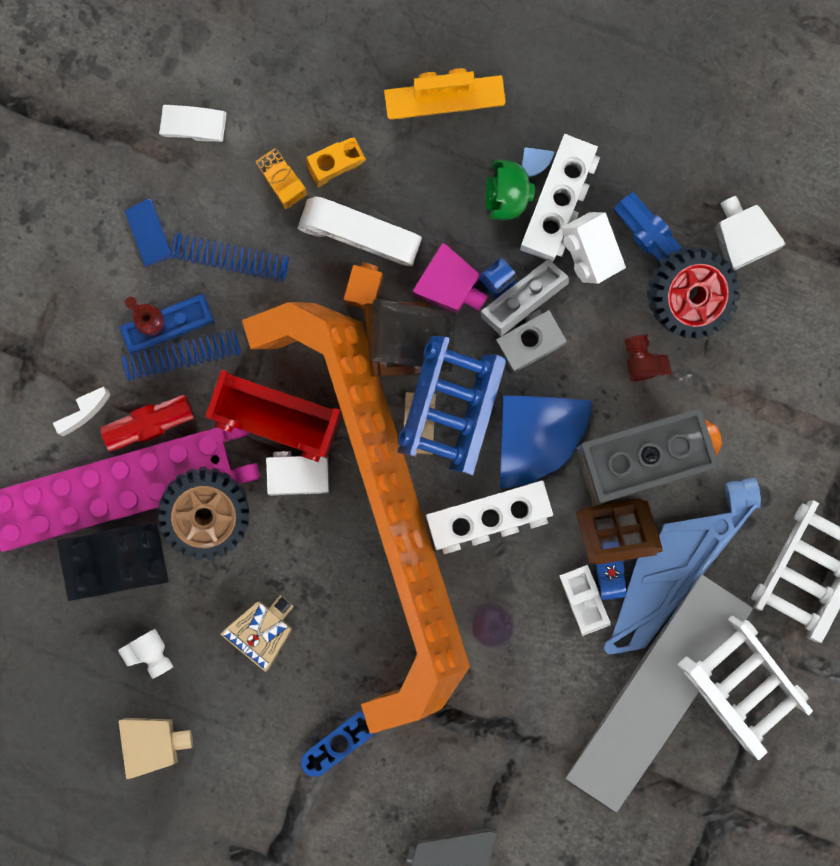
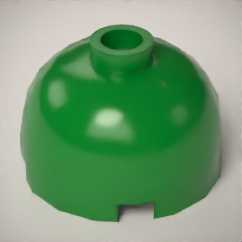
M493 159L489 169H495L493 177H487L485 208L488 211H492L487 217L488 219L496 220L513 219L526 209L528 201H533L535 185L529 182L528 173L518 163Z

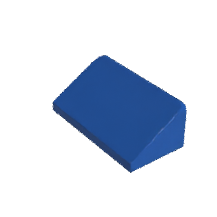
M146 199L127 209L125 214L144 266L147 267L171 258V249L152 199Z

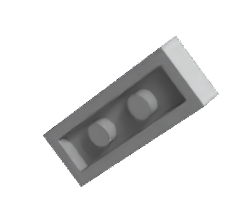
M547 259L481 311V317L502 336L569 284V278Z

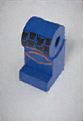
M499 258L492 266L481 273L479 282L496 300L517 283L515 280L517 275L505 260Z

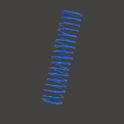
M178 232L175 234L171 250L172 259H174L177 256L178 260L180 261L184 257L185 262H188L191 258V262L193 264L198 259L199 265L203 264L205 260L206 266H209L211 263L212 267L215 268L218 264L221 270L225 265L227 271L230 270V268L232 267L233 272H236L239 268V272L241 274L246 269L247 275H250L253 270L254 277H256L260 271L261 278H263L267 272L268 280L271 279L274 273L273 277L275 281H277L279 277L282 283L285 281L289 264L288 256L286 257V259L285 255L283 256L281 267L276 278V266L278 259V254H276L274 266L269 277V265L272 253H269L267 265L262 275V264L265 253L264 251H262L261 261L258 270L255 274V263L258 250L256 249L254 260L251 269L248 273V263L251 248L248 249L247 259L244 268L241 271L244 247L241 248L240 258L236 269H234L235 255L237 251V245H235L233 257L228 268L227 262L230 250V243L227 246L225 260L223 262V265L221 266V253L224 244L223 242H221L219 256L216 261V264L214 265V252L217 244V241L215 240L213 244L212 255L207 264V252L210 243V240L208 239L206 243L205 254L200 263V251L203 243V238L200 239L198 253L195 260L193 261V250L196 242V236L193 237L191 252L188 259L186 260V249L189 241V235L186 236L184 251L181 258H179V248L182 241V233H180V235ZM176 238H177L176 249H175V252H174V255H173L174 245H175V241H176Z
M234 329L232 330L236 346L235 352L229 335V331H226L229 353L227 351L222 333H219L222 347V355L219 350L215 334L212 335L215 347V356L213 354L208 336H205L209 360L204 350L201 337H199V343L202 361L198 354L194 339H192V344L194 349L195 362L192 358L188 343L185 340L188 364L184 357L180 342H178V346L181 357V365L178 361L174 345L171 344L174 357V367L170 360L167 346L165 345L164 348L166 352L168 370L164 364L160 347H158L157 349L159 353L161 372L155 360L153 349L151 348L150 350L153 359L154 373L150 367L146 351L144 350V356L147 366V375L144 371L139 352L137 351V357L140 367V376L136 370L133 356L130 353L133 368V378L129 371V366L125 355H122V363L126 378L129 382L130 380L134 381L136 373L137 377L141 379L142 372L146 377H148L149 370L151 374L155 376L156 369L160 374H162L163 367L166 372H169L170 366L175 371L177 368V364L180 369H183V360L185 365L189 368L190 359L193 365L196 366L197 358L201 364L204 363V356L207 362L210 363L211 355L213 359L217 361L218 353L221 359H224V349L229 358L231 357V348L235 356H240L241 353L236 332Z

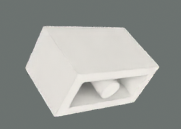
M589 212L561 227L564 234V244L572 255L575 263V272L582 282L598 284L626 268L606 213Z
M290 451L273 452V458H266L268 495L330 493L328 456L327 458L320 457L319 462L301 456L292 457Z

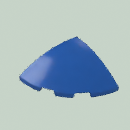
M503 395L500 489L521 487L535 483L540 478L560 468L572 456L573 451L585 435L590 419L592 401Z

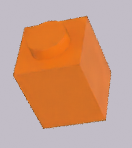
M363 262L360 266L353 265L343 299L344 304L364 309V304L376 303L383 279V273L378 272L377 266Z

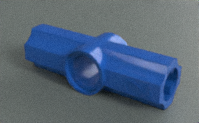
M634 192L627 195L613 208V211L631 230L632 237L645 253L651 254L658 263L663 258L668 259L669 253L673 251L679 252V249L682 248L672 237V232L668 225L658 215H653Z

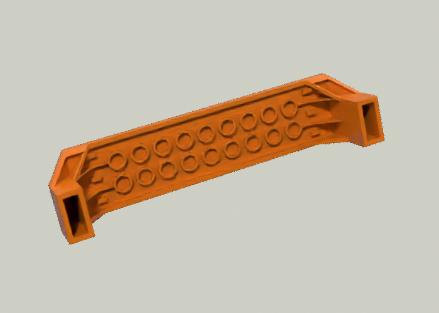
M288 302L243 319L242 323L250 349H279L299 341L324 355L417 652V656L401 689L385 693L361 704L370 734L425 718L444 707L469 670L470 664L404 454L397 453L399 448L398 435L380 378L371 377L368 340L361 321L319 304Z

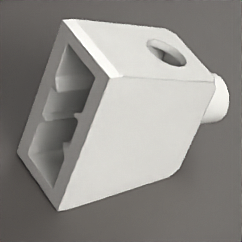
M733 196L720 203L727 219L719 222L715 228L723 257L732 265L731 268L733 270H737L780 250L785 245L782 237L758 205L743 210L737 196Z

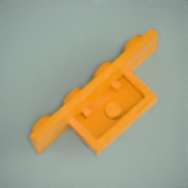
M464 68L453 69L449 71V74L438 76L435 72L422 73L419 75V78H414V86L384 90L387 118L389 120L504 106L506 103L502 75L474 79V71L467 72Z

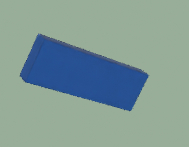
M200 294L159 310L163 322L161 328L155 333L149 334L141 331L136 325V320L121 325L119 328L129 353L133 355L137 351L141 352L215 323L204 294Z

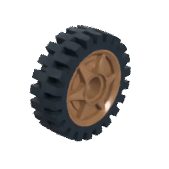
M200 467L199 470L189 469L187 473H181L176 476V479L172 480L166 490H164L158 510L161 533L164 534L166 542L172 545V549L177 553L178 551L183 552V556L187 558L194 556L195 560H202V558L213 560L215 556L219 555L222 557L227 554V551H232L236 548L237 543L242 541L247 530L249 505L246 494L241 489L236 479L233 480L231 475L226 472L223 474L219 472V469L212 468V470H208L207 467ZM201 508H207L212 512V516L208 519H201L196 515V511Z

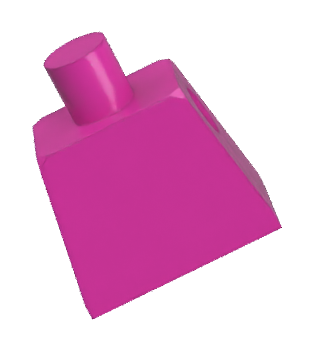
M444 243L438 249L413 290L414 297L456 314L464 303L480 311L488 298V295L474 287L479 280L480 274Z

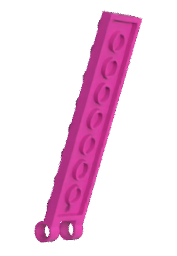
M233 427L232 433L219 428H213L0 489L1 552L159 508L161 497L168 484L175 480L179 474L187 473L189 469L199 470L200 467H207L208 470H212V468H216L223 474L226 472L231 475V478L233 480L236 479L239 484L258 480L261 478L257 463L234 470L231 469L224 442L249 435V432ZM214 455L219 456L220 460L217 464H213L211 461Z

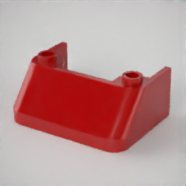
M221 369L205 417L216 421L214 426L216 428L232 433L233 427L302 450L301 457L319 462L320 457L327 458L343 415L339 409H330L233 376Z

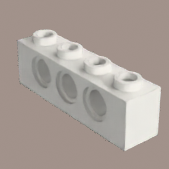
M564 134L522 241L521 251L545 260L549 259L551 262L554 261L556 255L562 257L566 246L561 227L577 219L579 212L574 211L577 200L584 201L589 184L584 182L588 172L594 174L600 157L595 155L598 146ZM567 166H575L580 171V176L569 178L566 176L564 169ZM563 193L568 196L569 204L559 206L554 202L553 196ZM554 221L557 223L559 231L549 234L544 231L543 223Z
M539 481L426 515L435 549H442L443 554L461 550L460 543L471 540L474 546L490 541L489 535L501 532V536L505 537L518 533V526L529 523L531 529L548 524L547 518L554 515L544 482ZM514 502H523L527 506L528 511L524 518L518 519L512 515L511 506ZM487 510L495 511L499 517L497 525L494 527L485 526L481 520L483 512ZM460 518L465 519L470 525L469 532L464 536L456 535L452 529L453 522Z

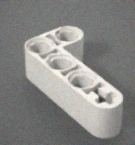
M321 197L307 199L297 228L304 233L316 237L328 236L405 266H413L422 239L421 236Z

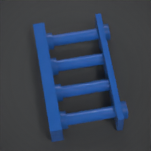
M431 336L424 349L425 360L406 424L398 437L399 448L397 453L415 456L418 448L450 459L451 465L449 470L473 475L507 359L498 355H483L479 361L448 350L450 338ZM443 361L476 372L477 376L473 388L468 389L439 379ZM436 390L467 401L468 407L465 417L462 419L430 408L434 391ZM426 419L459 430L460 434L456 446L451 447L421 437Z

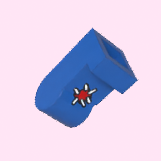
M619 542L602 544L603 549L620 547ZM623 561L595 565L601 600L625 598L626 585L623 574Z

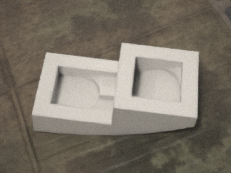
M163 105L159 134L164 137L192 138L196 141L223 142L227 112L191 106Z
M102 387L77 398L76 401L80 411L54 422L53 425L57 433L65 436L90 420L110 397L109 390Z
M588 565L560 575V580L582 636L610 626V620Z

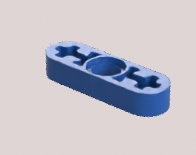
M363 711L354 714L305 752L301 759V767L307 775L311 777L321 776L375 734L366 733L364 730H361L355 735L360 740L354 743L351 734L344 730L348 725L351 731L355 729L359 724L357 721L359 717L366 720ZM343 735L347 738L348 748L344 752H336L332 749L331 739L334 736ZM325 744L327 752L335 759L330 762L327 756L321 761L320 765L322 768L320 770L316 767L310 769L307 766L310 762L308 756L313 755L316 758L324 751L319 747Z

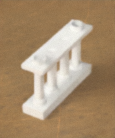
M813 500L808 501L806 505L802 503L794 516V520L797 521L764 585L758 584L751 599L754 600L753 609L762 611L765 604L804 624L805 629L808 630L805 637L816 643H822L840 609V561L805 543L800 538L807 525L810 524L840 541V527L815 514L814 512L819 503ZM794 550L833 571V575L836 578L832 586L825 588L786 567ZM781 577L820 598L819 602L822 605L817 614H809L774 595L772 591L779 578Z
M731 616L728 621L737 632L703 662L699 660L695 663L686 656L677 665L743 748L760 760L767 753V750L760 743L764 740L762 737L794 707H797L807 715L811 714L813 710L806 703L809 699L807 694L798 685H792L755 636L758 632L755 627L746 619L742 622ZM745 641L754 654L720 684L718 682L713 684L709 679L712 675L711 671ZM762 663L770 673V676L737 706L735 704L731 706L726 700L729 697L728 693ZM779 685L787 695V698L755 727L750 726L748 728L744 723V720L747 718L745 715Z

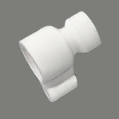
M156 629L118 650L127 666L142 662L147 663V671L152 679L173 668L169 658L163 655L165 645Z

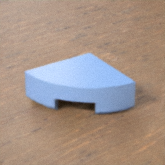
M524 148L522 167L528 173L529 178L540 174L550 165L554 151Z

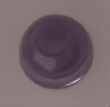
M489 605L483 607L475 614L472 620V633L475 639L486 647L496 648L504 645L510 640L514 631V622L510 613L500 606Z

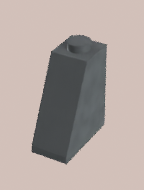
M486 828L417 840L416 847H409L405 865L489 866L497 831L496 829Z

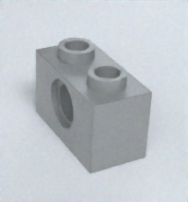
M540 310L531 313L524 318L525 324L517 328L515 326L512 327L504 335L501 336L499 334L500 337L496 339L495 344L503 358L507 359L506 363L512 374L566 344L567 341L549 310L543 314ZM526 332H531L535 334L538 342L533 347H527L522 343L521 336Z

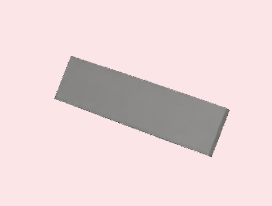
M700 574L684 600H681L667 624L662 627L565 779L617 812L699 692L677 664L686 656L695 663L699 660L703 662L737 632L728 619L734 616L743 622L747 619L753 608Z

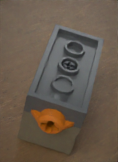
M698 408L581 443L580 447L576 448L592 504L595 506L719 468L716 456L722 447V438L718 427L705 420L702 409Z

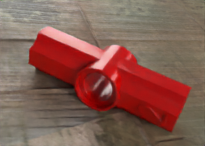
M184 394L156 406L151 404L129 413L130 416L100 427L108 451L112 452L137 441L145 442L159 437L165 433V430L195 418L190 403Z

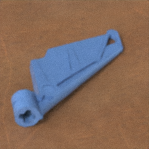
M755 477L741 481L726 482L724 484L729 512L662 525L659 538L663 552L657 553L655 556L637 558L612 638L604 644V650L607 654L643 649L648 645L678 607L681 600L686 597L699 575L705 573L756 508H761L760 489ZM635 630L629 646L617 648L613 644Z

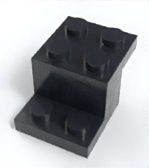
M158 523L111 529L87 536L57 540L68 601L114 594L169 582Z

